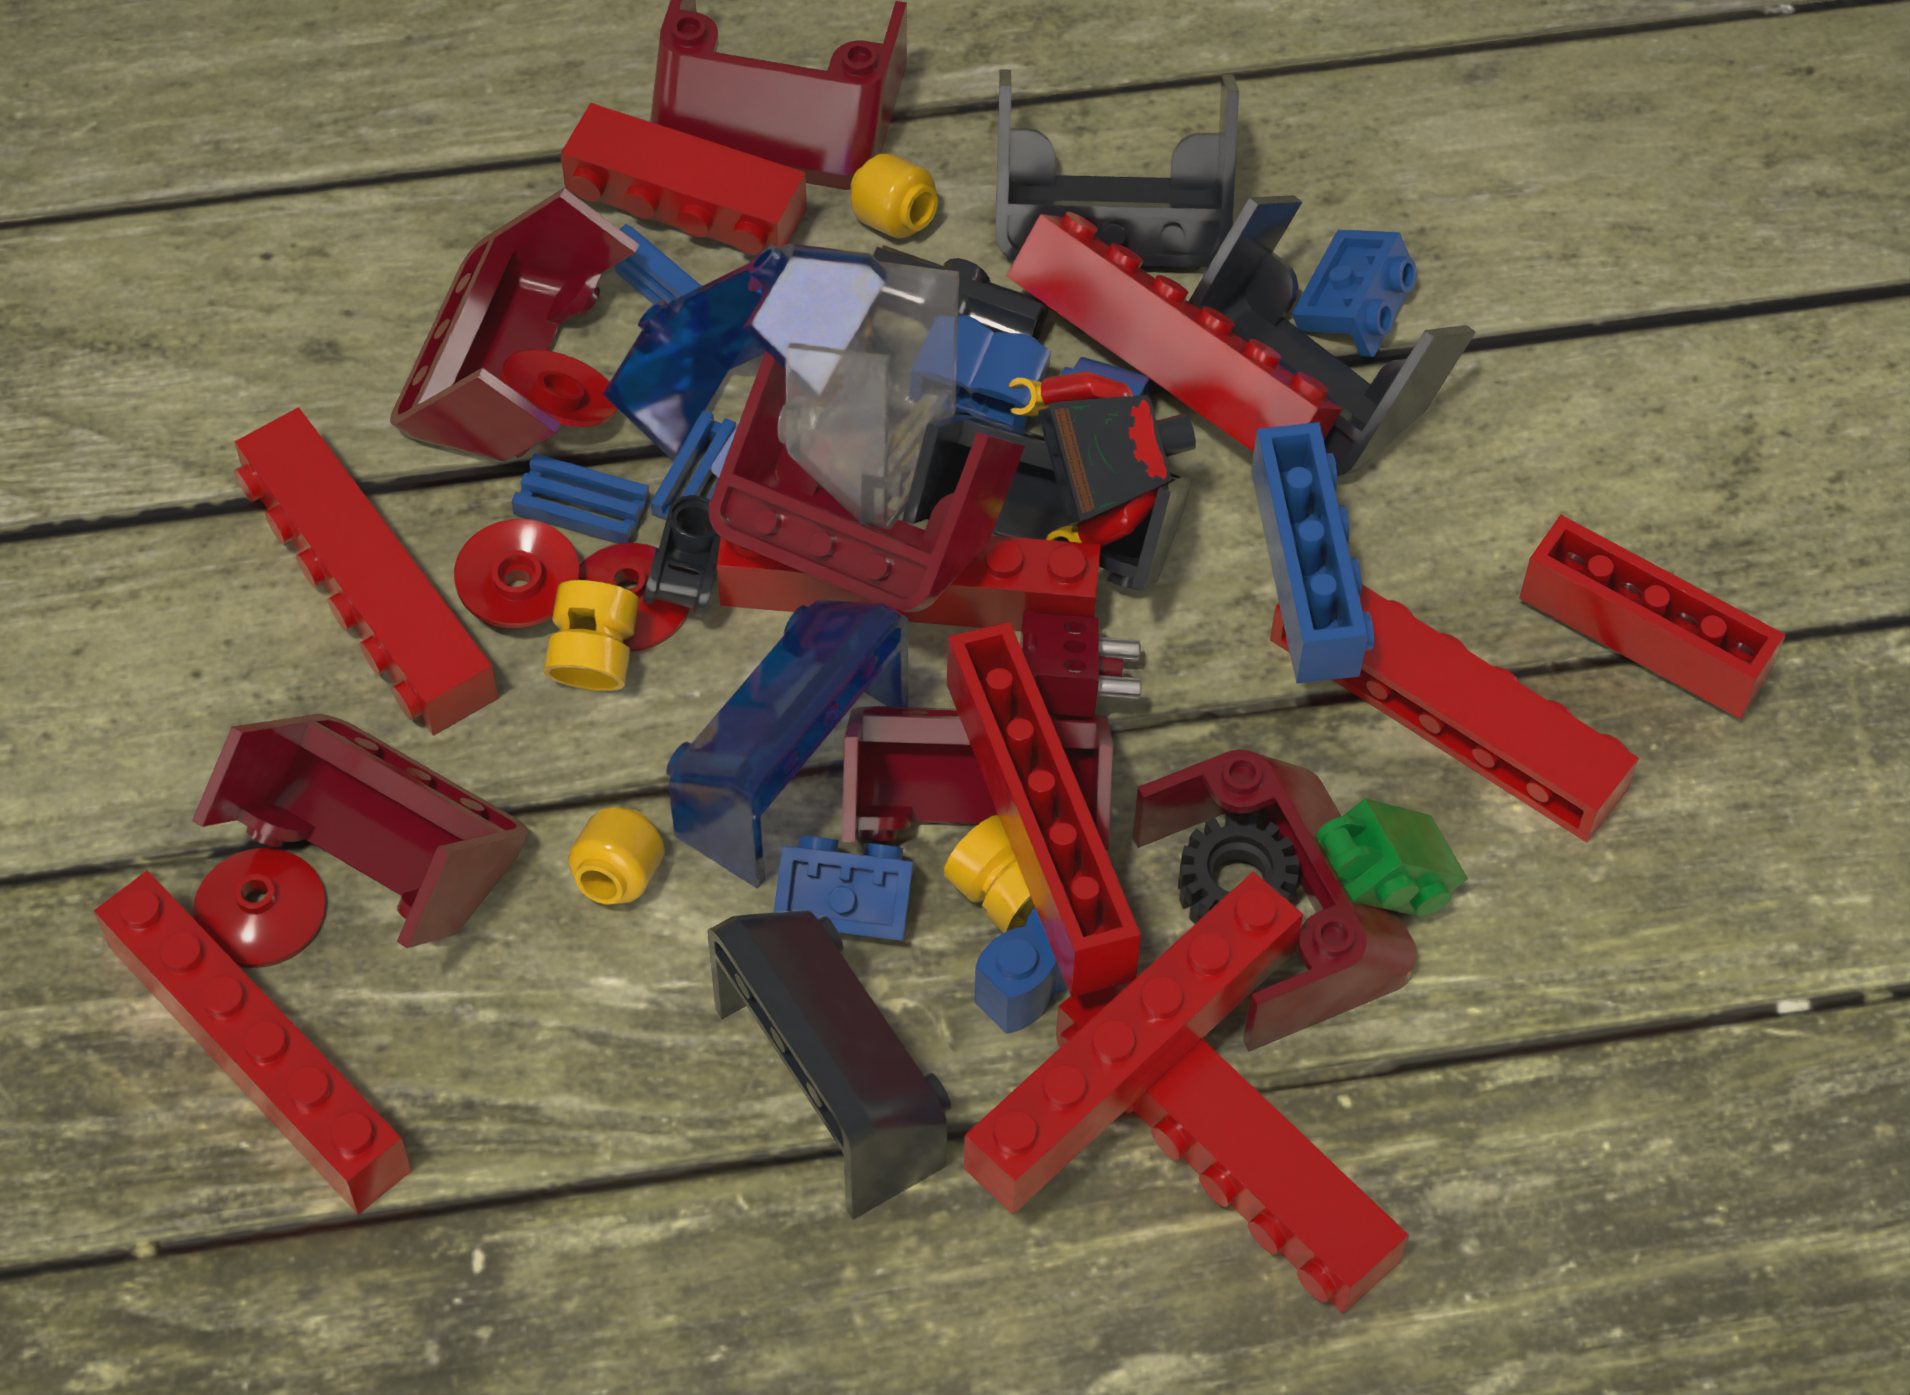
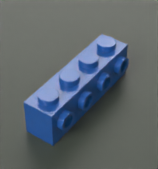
M1319 422L1257 429L1251 474L1296 684L1359 677L1365 651L1373 650L1374 631L1370 613L1368 611L1362 612L1359 596L1361 595L1362 583L1357 558H1350L1347 546L1349 541L1347 511L1344 505H1338L1336 498L1337 468L1334 455L1332 453L1326 454Z

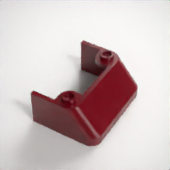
M670 0L660 30L650 122L806 172V183L851 190V182L857 170L866 161L881 154L907 65V2L895 1L883 44L863 40L847 42L834 51L828 70L824 71L716 52L719 44L718 28L711 18L697 12L696 0Z
M562 188L481 239L464 258L393 408L390 423L410 438L498 461H506L514 456L520 458L532 446L557 434L561 423L501 381L500 373L503 363L508 356L518 351L529 349L549 350L561 323L574 315L578 317L584 316L594 306L600 295V288L596 285L602 272L633 255L639 243L566 188Z
M766 349L709 504V518L713 529L720 537L891 609L919 612L928 608L989 542L1025 446L977 432L955 493L943 497L935 505L926 529H921L822 489L830 465L829 448L825 440L818 433L796 424L818 365Z
M865 706L851 710L844 736L842 842L855 843L857 830H859V838L888 841L897 839L898 830L910 827L911 822L980 824L982 821L998 815L956 708ZM1049 714L1105 850L1109 851L1113 744L1108 718L1095 714V717Z
M312 714L232 726L192 819L193 822L201 827L237 820L247 826L246 833L251 838L272 847H281L284 841L307 840L401 895L397 911L406 920L397 943L406 948L456 935L518 857L529 833L528 828L521 821L357 726L324 714Z
M1238 749L1225 752L1139 786L1132 838L1137 847L1140 848L1228 812L1250 813L1258 810L1267 826L1272 822L1280 828L1278 841L1288 836L1293 843L1292 856L1298 855L1299 859L1298 882L1316 912L1303 923L1298 938V951L1308 971L1251 994L1243 1036V1043L1248 1052L1401 989L1412 977L1417 959V949L1411 935L1396 911L1352 902L1316 838L1317 831L1324 824L1341 816L1320 778L1304 767L1249 750Z

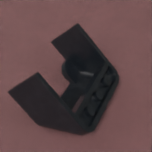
M999 69L996 241L1003 254L1015 261L1040 214L1064 217L1067 212H1072L1094 224L1098 228L1095 237L1108 246L1116 243L1140 256L1143 260L1141 266L1208 267L1233 226L1239 89L1234 76L1222 75L1219 133H1193L1180 140L1172 153L1170 178L1055 175V151L1047 136L1035 129L1010 128L1011 70Z
M1294 195L1249 197L1188 302L1200 310L1203 307H1209L1222 313L1234 322L1235 326L1232 329L1234 334L1247 343L1250 339H1254L1266 344L1281 355L1282 358L1278 363L1280 366L1293 375H1296L1297 372L1305 373L1317 379L1329 389L1326 398L1343 410L1324 440L1326 454L1332 453L1334 455L1337 476L1354 473L1428 409L1476 332L1467 325L1425 330L1407 359L1394 360L1384 365L1370 384L1285 319L1296 300L1298 280L1293 268L1273 251L1301 206L1302 201Z
M957 415L927 423L902 521L916 524L926 519L929 520L935 505L943 497L955 493L977 432L1025 446L993 532L1011 537L1046 540L1047 536L1053 531L1068 526L1043 435L967 415ZM1170 472L1171 481L1159 486L1153 510L1130 535L1100 548L1099 567L1109 571L1107 581L1130 589L1145 590L1159 580L1188 500L1192 479ZM1080 523L1074 524V525H1071V526H1076V527H1078ZM1061 536L1054 539V541L1070 542L1067 538Z
M803 909L732 916L709 928L707 934L715 1009L721 1019H724L740 1009L748 1007L844 1154L846 1210L853 1220L945 1168L947 1153V1120L945 1112L952 1107L949 1096L940 1080L933 1073L925 1076L922 1074L840 953L844 950L843 942L831 920L826 915L816 918L811 911Z

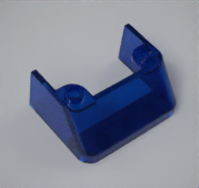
M775 244L764 249L752 262L669 303L663 299L654 303L640 318L638 327L642 331L604 390L603 395L670 459L677 457L701 412L706 410L728 371L764 355L765 350L813 397L821 394L883 287L888 272L868 252L798 244H787L780 248Z
M817 600L809 607L806 605L798 607L785 626L784 636L692 743L688 741L682 743L671 756L666 768V774L670 776L669 795L674 836L758 889L765 881L761 815L863 693L868 694L886 706L908 707V618L884 603Z

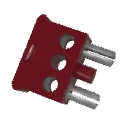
M1027 609L1023 612L1020 646L1049 714L1095 717L1097 698L1139 700L1142 691L1141 680L1139 678L1122 677L1123 661L1137 662L1140 658L1141 645L1139 640L1099 637V618L1041 614L1033 609Z

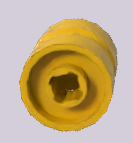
M588 580L562 582L558 586L552 618L554 625L560 629V632L554 633L549 637L543 668L545 676L558 683L580 689L594 691L622 689L626 683L631 654L629 647L623 643V640L634 635L640 602L638 596L629 590L603 582Z
M999 815L982 821L957 844L950 854L944 867V876L971 902L983 901L982 906L987 910L986 917L1005 933L1014 928L1025 926L1035 906Z

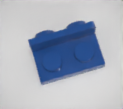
M1338 229L1291 314L1298 329L1310 332L1351 334L1360 355L1363 357H1374L1384 337L1390 333L1394 318L1416 282V264L1410 257L1400 232Z
M800 835L798 847L782 845L774 912L808 909L816 918L826 915L834 924L838 933L905 941L912 879L915 877L916 863L902 860L903 848L865 843L863 855L837 852L839 840Z

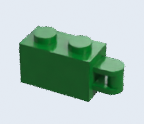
M1364 798L1343 816L1332 819L1324 824L1316 833V838L1352 902L1415 916H1427L1443 908L1451 900L1452 896L1450 893L1468 879L1432 815Z

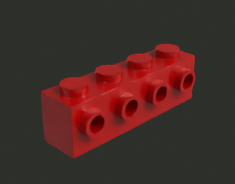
M591 102L560 153L565 188L581 199L592 202L599 201L626 210L638 218L653 219L680 228L692 236H705L735 246L740 251L750 255L759 254L780 261L807 211L806 172Z
M1561 514L1531 555L1519 596L1520 600L1740 719L1769 677L1786 635Z

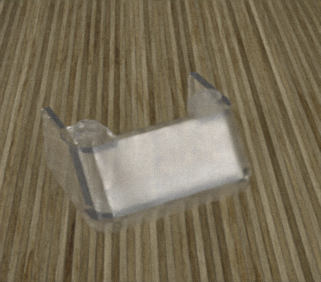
M864 260L861 263L860 322L852 331L851 336L843 337L838 349L798 343H789L786 347V405L783 406L779 416V441L786 443L788 454L865 526L891 529L905 511L927 423L955 416L959 272Z

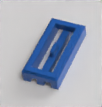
M625 224L621 227L620 230L639 243L633 255L614 265L615 272L694 340L710 329L708 290L632 226Z
M704 410L701 412L651 501L652 515L666 520L670 506L678 495L709 437H712L713 440L681 497L688 495L700 496L713 474L711 471L712 463L736 428L735 421L725 418L721 424L714 421V414ZM717 481L707 497L709 500L712 498Z
M533 454L530 461L531 470L529 473H524L520 482L521 491L520 493L515 492L511 501L513 514L619 544L630 543L650 499L648 485ZM536 494H541L570 503L571 507L536 498L535 496ZM597 510L625 519L621 522L589 512Z

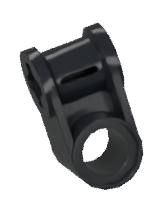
M688 495L680 497L672 503L667 514L659 548L655 549L642 603L652 605L655 600H660L693 609L694 616L704 618L716 573L717 563H715L720 541V536L713 529L709 518V504L711 500L702 496Z

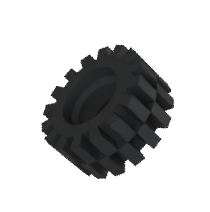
M1238 813L1226 814L1224 827H1220L1216 817L1205 821L1204 834L1197 828L1189 837L1188 846L1184 845L1178 878V889H1180L1179 901L1182 909L1190 907L1189 919L1194 925L1230 893L1219 887L1213 878L1215 868L1219 864L1228 861H1242L1253 865L1261 872L1265 882L1293 904L1299 877L1298 855L1292 856L1294 845L1288 836L1278 841L1280 831L1278 826L1270 822L1267 828L1262 831L1258 829L1260 817L1249 814L1247 825H1239Z

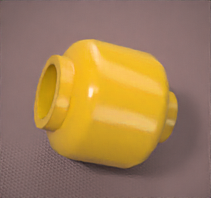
M878 154L866 161L857 170L851 182V207L856 218L860 222L898 239L910 237L927 227L937 211L938 195L931 173L923 167L895 154Z
M621 807L603 808L592 815L571 848L568 863L576 885L589 899L607 905L633 902L645 892L661 865L665 854L663 838L655 825L641 812Z

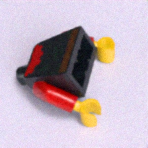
M1089 371L1048 377L1042 383L1027 378L1013 379L1009 383V388L1023 389L1028 387L1031 392V400L1026 407L1021 409L1013 408L1011 412L1016 415L1031 417L1039 415L1068 526L1061 527L1050 533L1046 540H1054L1061 536L1067 538L1070 542L1101 544V548L1130 535L1153 510L1159 486L1171 481L1166 457L1195 450L1196 448L1194 428L1186 413L1156 421L1149 396H1134L1131 389L1125 383ZM1080 523L1078 527H1076V526H1071V525Z

